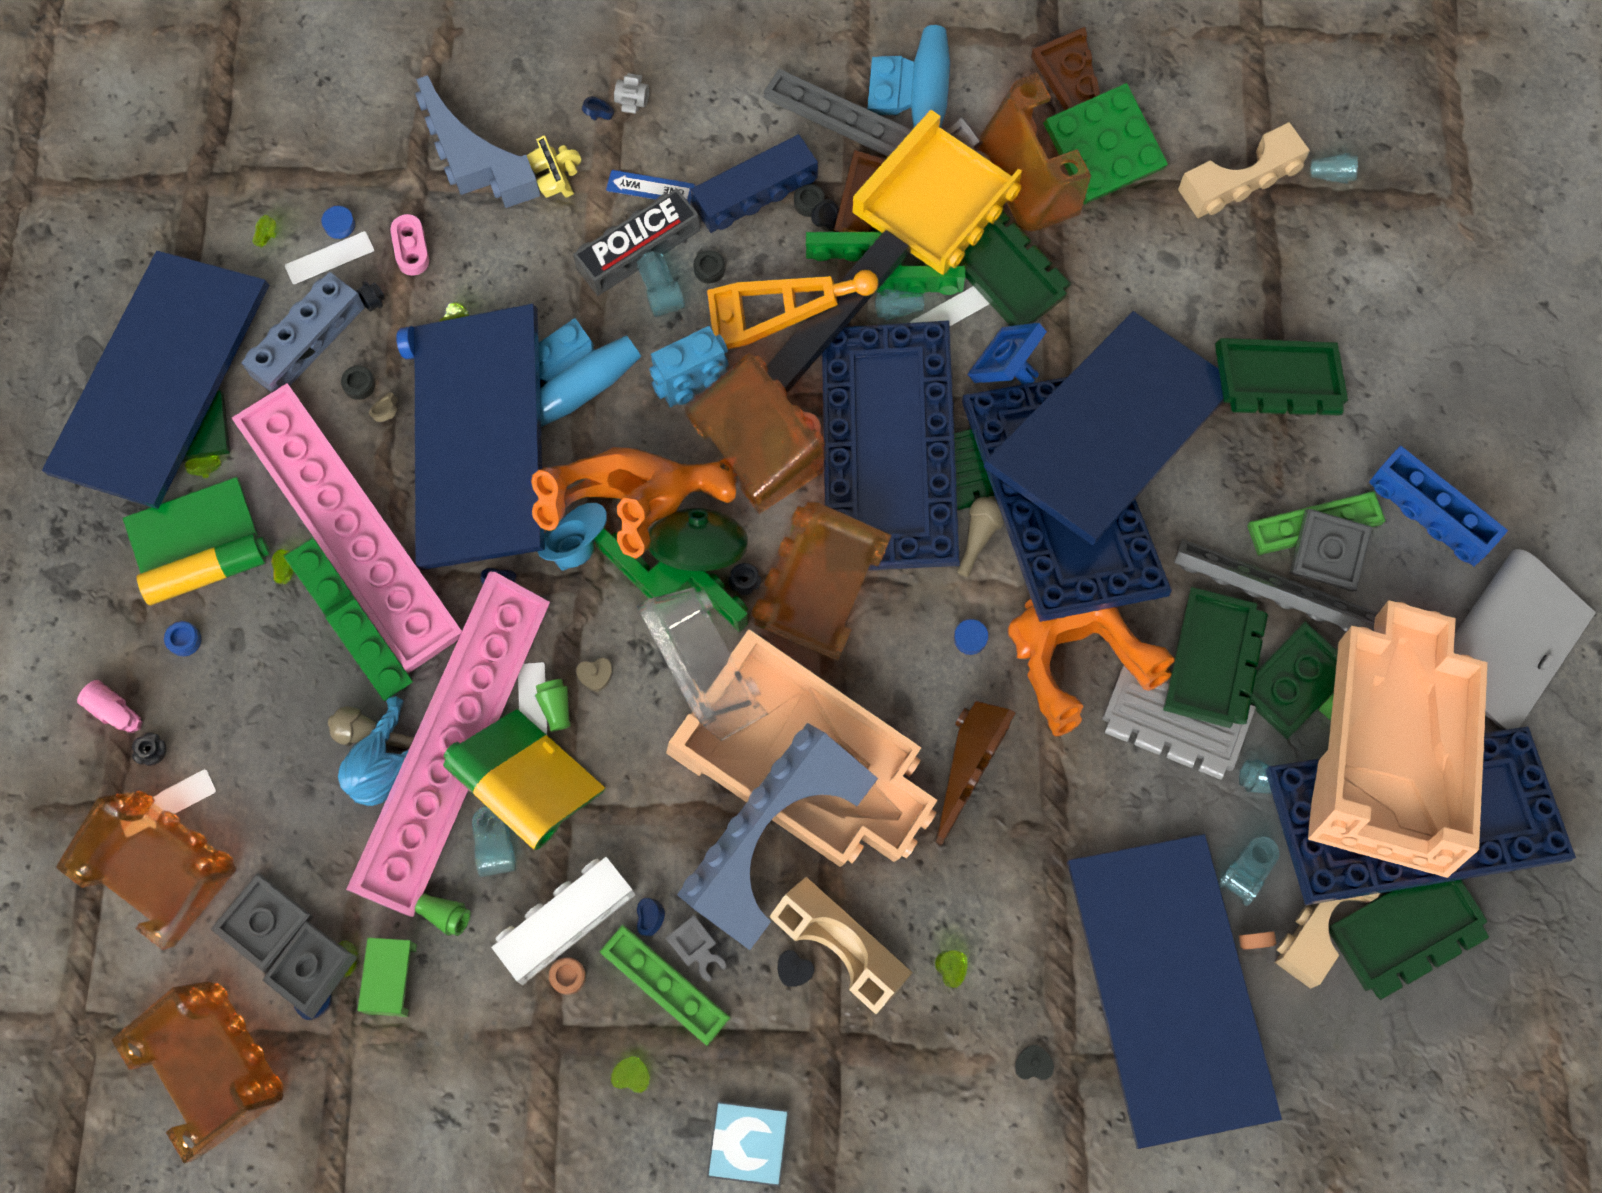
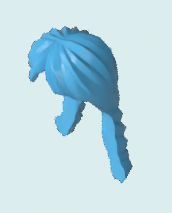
M397 696L387 699V713L382 716L369 736L352 747L339 768L338 780L340 787L355 803L374 806L387 800L409 751L408 749L401 754L386 753L385 742L398 724L404 703Z

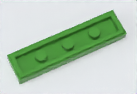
M1372 491L1251 521L1247 527L1259 556L1295 547L1304 512L1307 509L1371 527L1382 525L1386 520L1376 494Z
M624 925L618 929L599 951L707 1047L731 1019Z

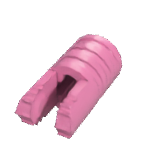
M100 680L91 681L80 692L77 703L85 707L88 712L92 713L97 719L99 718L104 724H111L116 729L127 731L128 733H134L141 729L143 722L141 717L126 706V701L122 697L111 691Z

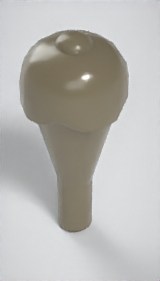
M995 496L980 497L972 503L969 509L970 523L966 550L957 570L960 576L969 577L978 554L996 530L1001 529L1004 525Z
M349 706L340 707L328 719L331 738L335 742L346 746L358 743L369 736L377 722L361 714L360 709ZM391 732L389 739L385 743L386 745L408 750L414 738Z

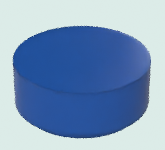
M343 206L331 207L322 216V226L327 235L332 238H345L355 228V220L352 213Z
M414 327L400 328L396 335L398 350L404 359H414Z
M968 619L957 626L954 634V643L959 651L964 654L974 655L980 653L985 648L988 641V631L984 624L974 619Z
M179 621L169 626L166 630L164 643L173 654L182 657L189 656L198 650L201 644V634L193 624Z

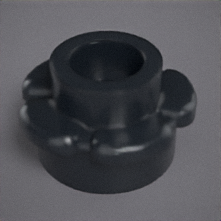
M363 281V286L358 288L356 292L359 294L365 308L370 312L377 307L379 309L382 308V300L385 299V296L376 283L369 285L368 282Z
M741 563L730 572L729 586L732 590H737L740 595H750L754 589H758L761 585V576L758 575V569L751 564ZM747 577L748 581L743 582L742 578Z
M146 733L143 737L136 738L132 744V750L134 751L132 754L133 760L140 765L152 766L158 764L166 754L165 742L160 740L159 735L155 733ZM150 746L151 750L146 752V747Z

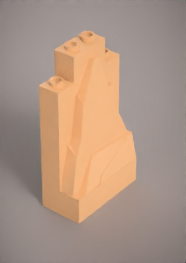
M1388 600L1375 617L1374 631L1366 627L1351 626L1339 641L1329 747L1318 763L1311 803L1308 840L1446 878L1479 850L1488 662L1474 659L1469 655L1454 653L1456 618L1442 615L1436 611H1427L1408 606L1403 602Z
M748 629L729 656L727 664L692 714H688L669 741L666 754L698 776L701 774L709 776L736 796L748 802L753 790L760 786L770 773L775 761L781 758L792 744L794 736L809 723L825 732L878 779L858 806L837 796L816 795L790 804L772 820L839 867L844 865L846 861L853 863L864 847L859 843L860 840H863L893 862L900 859L901 856L907 858L918 843L913 837L920 827L926 829L937 813L932 808L938 800L903 777L904 774L910 777L921 760L916 756L921 747Z

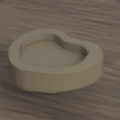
M392 392L384 395L371 407L369 415L376 422L392 419L397 412L395 405L398 398Z
M599 658L593 663L584 661L576 668L577 677L582 685L595 692L603 690L608 685L613 672L611 663L606 658Z

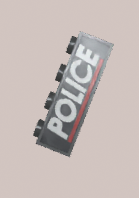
M678 189L673 190L669 194H662L650 206L643 210L635 211L623 223L608 228L596 240L581 245L577 252L573 253L576 269L594 293L599 296L700 231L699 215Z

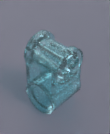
M487 806L479 808L472 817V827L475 841V861L480 878L516 871L515 855L510 840L509 827ZM493 818L496 823L492 825L491 831H487L484 826L488 825V819Z
M1258 837L1250 841L1243 847L1237 858L1224 872L1218 882L1221 889L1226 887L1243 899L1242 904L1248 906L1261 890L1265 882L1264 880L1279 859L1277 844L1268 837ZM1254 846L1261 847L1266 851V863H1260L1254 859L1252 855Z

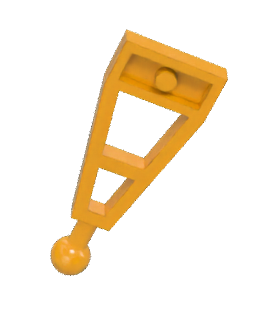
M861 270L852 280L836 284L832 277L829 276L737 282L709 289L707 294L712 331L715 336L721 335L727 349L749 345L838 305V296L854 292L862 296L873 294L878 288V278L870 270ZM824 291V296L797 307L795 293ZM783 293L785 313L746 330L742 296Z

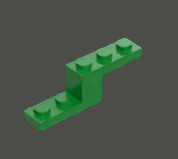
M806 232V259H814L816 261H827L829 259L858 261L882 233ZM900 264L876 293L889 295L893 292H908L912 295H921L925 292H940L943 295H952L957 292H963L965 266L950 267L942 275L930 266H901Z
M603 528L597 537L594 538L597 548L663 614L694 588L738 632L742 631L749 624L748 614L746 613L748 611L747 606L737 596L731 598L723 590L725 588L723 582L714 573L708 575L705 571L677 569L662 562H659L650 570L649 565L641 556L635 559L623 554L617 542L616 532L610 534Z
M313 537L283 555L324 613L326 620L384 701L413 682Z

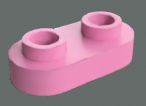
M409 214L401 215L392 222L390 228L396 262L403 273L411 276L419 275L429 265L424 229L417 217ZM408 232L413 233L411 236H404ZM418 259L416 263L409 264L411 260Z

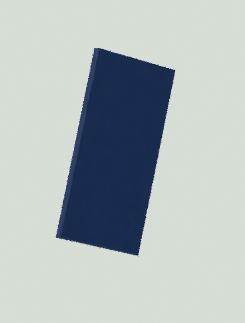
M156 250L42 471L48 476L159 509L270 286L265 279Z
M528 304L414 326L415 548L417 568L425 570L545 550L544 529L540 528L532 515L533 505L539 498L533 490L531 483L532 475L542 469L538 308L534 304Z
M1132 311L985 461L984 468L1093 546L1222 404L1224 397L1219 369Z
M949 320L845 327L822 353L827 572L960 566Z
M1067 377L963 395L962 404L983 464ZM986 469L1039 622L1170 596L1172 589L1136 499L1092 546Z
M1528 726L1484 733L1479 850L1448 878L1308 840L1311 803L1320 759L1269 766L1265 770L1305 905L1569 862L1576 858Z
M1202 834L1068 860L1067 865L1136 1149L1282 1120L1206 835Z

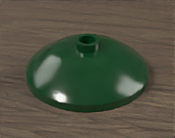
M704 508L676 511L658 520L649 530L650 547L648 549L651 554L660 562L682 570L710 571L730 566L744 556L748 547L747 533L736 520L721 512Z

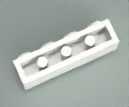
M607 857L601 861L598 858L591 861L582 869L583 875L573 883L570 881L563 883L553 892L555 897L544 906L542 903L537 904L525 914L526 920L516 928L513 926L506 928L496 937L497 943L491 948L518 983L524 985L635 896L631 887Z

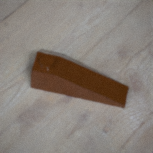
M975 701L971 710L965 707L958 717L955 725L960 729L955 741L936 837V843L942 846L1009 730L1016 712L1007 708Z

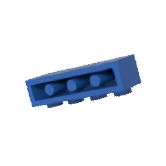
M1401 445L1369 481L1381 497L1390 499L1400 507L1406 517L1416 520L1427 529L1431 537L1445 543L1460 560L1470 563L1473 567L1508 532L1505 527Z

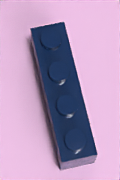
M798 134L691 188L692 205L710 233L718 229H726L743 216H751L757 213L761 207L771 202L781 201L788 193L799 187L812 184L814 180L818 179V162Z

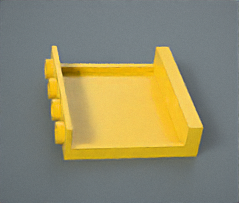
M930 110L853 196V213L881 233L887 230L909 245L911 254L944 275L950 267L956 268L965 255V249L970 244L972 246L977 244L984 233V227L989 222L993 224L999 218L1003 211V205L1008 200L1012 202L1018 196L1022 188L1020 185L1022 170L1018 168L1011 176L939 127L941 116Z

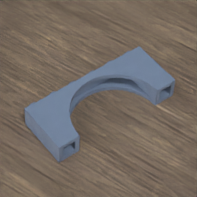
M807 723L794 736L792 744L782 757L772 765L770 773L760 786L753 790L748 802L738 815L731 819L726 831L716 844L709 848L698 868L687 877L677 895L694 910L750 950L771 923V920L764 915L757 905L750 883V865L753 851L765 827L781 810L800 799L810 796H837L858 806L878 778L825 732Z

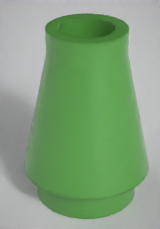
M562 679L536 685L537 694L534 696L550 726L551 732L571 727L569 721L568 687L563 685Z
M426 893L421 895L415 906L417 914L422 915L447 936L452 934L459 936L462 934L471 916L470 910L465 908L464 903L433 897Z

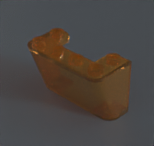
M1038 72L1014 82L979 136L983 141L979 148L981 152L990 157L993 164L1011 176L1018 168L1022 170L1020 179L1021 191L1012 202L1008 200L1007 204L1017 224L1027 231H1037L1080 215L1091 177L1078 149L1048 160L1036 137L1037 127L1032 114L1035 106L1049 102L1051 97ZM1068 162L1073 163L1077 166L1078 172L1075 175L1068 176L1062 173L1060 166Z
M748 353L685 406V414L703 440L708 437L711 438L739 476L740 490L758 514H760L823 473V459H825L822 447L825 446V442L816 429L811 431L805 423L806 417L797 404L792 406L787 400L786 390L777 379L773 381L768 375V368L764 360L759 355L754 357L751 353Z
M807 502L803 507L798 506L792 516L791 524L794 525L789 537H784L779 546L778 555L781 556L777 567H772L768 572L764 583L768 588L763 599L759 598L756 601L751 616L755 618V626L838 661L852 630L844 625L870 565L879 566L892 535L823 504Z
M136 791L135 793L98 797L55 868L81 888L103 883L150 920L138 924L136 930L161 950L176 946L236 872L233 858L223 851L215 850L206 843L207 839L205 836L186 828L180 823L181 819L177 815L162 810L154 804V798L145 792ZM76 870H79V871L83 872V873L86 874V875L80 874V873L77 872ZM155 931H158V932H160V933H162V934H164V935L161 936V935H159L158 933H156Z
M200 982L171 988L111 1039L129 1070L153 1065L185 1119L186 1124L172 1127L166 1131L184 1164L199 1159L283 1099L282 1081L269 1067L263 1050L255 1044L246 1029L244 1019L237 1014L228 999L227 991L218 983ZM128 1043L134 1045L139 1050L140 1057L132 1053ZM183 1135L191 1139L194 1147L190 1148L186 1145Z

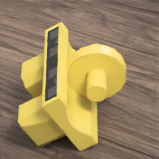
M545 136L536 139L539 148L526 156L535 174L549 168L550 173L536 179L541 192L546 198L562 192L565 198L573 195L574 192L565 171L568 172L569 176L577 173L576 167L581 162L579 152L572 149L568 150L565 145H562L558 148L559 154L557 155L555 149L550 147Z

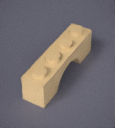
M1290 122L1263 135L1256 150L1257 163L1253 166L1241 170H1230L1210 160L1184 173L1178 190L1197 218L1208 213L1209 215H1214L1221 211L1226 204L1234 200L1240 202L1247 198L1251 192L1259 188H1269L1279 178L1285 175L1293 176L1304 167L1305 159L1310 150Z
M807 877L785 894L769 916L795 941L813 940L832 949L842 959L850 975L849 990L875 1014L889 1002L913 973Z
M1380 893L1313 904L1312 907L1306 905L1295 920L1299 926L1294 934L1287 933L1277 946L1276 950L1280 955L1274 963L1310 989L1320 985L1339 957L1330 940L1328 927L1334 908L1343 901L1369 903L1378 898Z

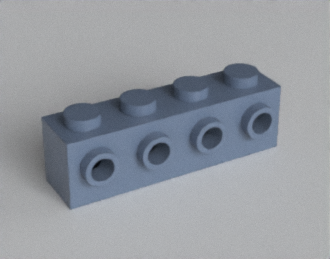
M331 272L323 279L316 281L311 291L301 301L296 302L291 307L289 314L279 324L274 325L269 330L263 341L248 351L241 363L250 377L271 393L286 383L290 386L365 308L359 294ZM309 347L316 351L309 358L299 359Z

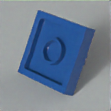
M1040 323L1002 327L967 375L974 383L1010 381L1014 376L1021 385L1033 383L1035 381L1034 378H1037L1039 373L1027 362V359L1047 331Z

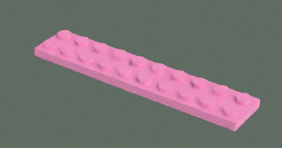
M288 383L232 417L241 433L408 674L459 640L462 630Z
M496 572L488 573L346 890L406 916H414L416 903L425 891L468 792V789L444 768L445 758L443 755L453 743L457 741L462 743L499 720L550 604L549 601Z

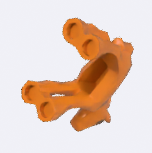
M613 447L603 453L579 459L568 465L545 467L534 473L531 483L539 499L533 505L532 515L540 528L551 531L557 527L564 517L566 507L574 501L585 497L622 499L617 506V514L622 519V529L617 533V542L623 554L636 559L650 547L648 528L654 522L675 513L688 494L703 492L726 503H730L735 499V477L737 474L733 470L737 464V457L731 456L718 462L704 464H680L647 451L635 448ZM586 478L581 483L566 490L567 486H569L570 484L574 483L577 480Z
M1030 599L1025 604L1026 610L1020 616L1014 618L1008 626V635L1016 645L1017 658H1030L1028 662L1030 669L1027 676L1036 692L1040 711L1047 718L1048 726L1054 736H1062L1075 729L1082 721L1080 713L1083 709V704L1079 699L1059 689L1051 675L1050 661L1057 644L1082 640L1093 633L1100 634L1110 644L1118 658L1137 679L1141 687L1147 691L1164 684L1172 675L1167 668L1174 662V657L1165 647L1142 643L1125 624L1117 607L1039 622L1033 602Z

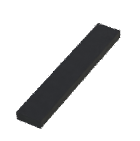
M885 230L840 282L852 280L861 270H870L878 278V290L908 256L911 249L909 245ZM854 292L838 296V305L809 317L760 373L762 377L786 395L874 293L869 296H862Z

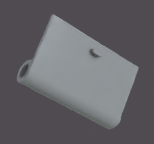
M1520 549L1511 551L1456 631L1454 637L1455 654L1469 655L1474 659L1488 662L1485 715L1502 730L1519 728L1596 613L1538 558Z

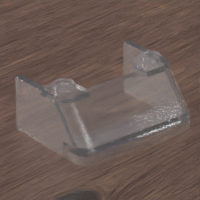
M695 587L649 598L637 605L691 710L698 721L714 736L722 741L768 715L765 707L757 699L761 692L752 676L745 679L739 671L710 618L709 610L714 606L704 589L698 592Z

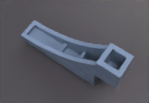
M428 75L416 79L420 91L416 92L415 95L421 111L428 110L430 116L425 117L427 127L431 135L437 134L439 141L434 142L440 160L447 159L449 166L444 167L450 185H457L460 195L490 185L495 199L501 197L505 208L540 196L535 175L526 155L517 156L474 134L445 106L436 93Z

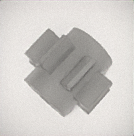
M628 73L627 76H624V80H617L614 102L622 104V112L636 114V111H639V107L646 108L649 98V84L641 83L642 75Z

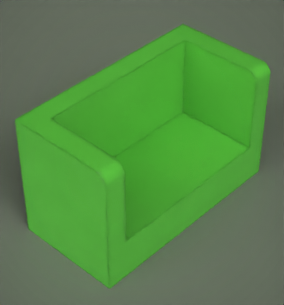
M367 938L358 1004L359 1012L369 1015L408 1017L409 1009L403 1006L410 952H416L417 944L411 940Z

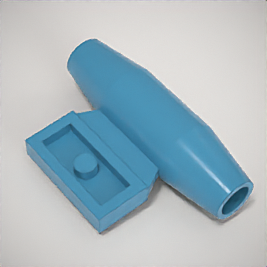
M929 25L923 29L914 62L902 56L872 57L867 108L869 111L878 115H899L900 112L911 108L914 129L930 110H933L941 116L939 127L942 128L948 105L951 65L947 31L944 27Z
M574 318L539 342L540 380L546 383L540 389L541 427L571 414L603 392L642 357L627 335L594 350V344L576 318Z

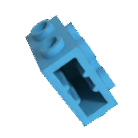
M707 326L651 353L653 366L649 368V371L654 380L652 386L659 399L665 398L669 407L677 404L684 405L690 402L695 395L705 390H715L727 380L726 367L729 366L725 353L728 352V349L720 334L715 336L710 326Z

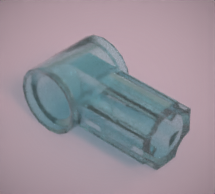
M653 251L644 254L637 261L647 289L646 295L654 317L656 318L685 308L682 292L677 281L672 279L663 253Z

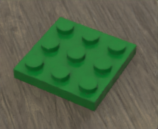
M1127 83L1053 115L1043 123L1084 205L1163 170L1168 165Z

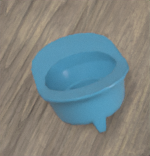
M586 503L572 510L560 521L554 530H547L544 533L545 550L537 551L539 556L545 560L554 561L563 571L584 564L593 554L594 538L597 537L606 524L607 512L605 508L598 503Z

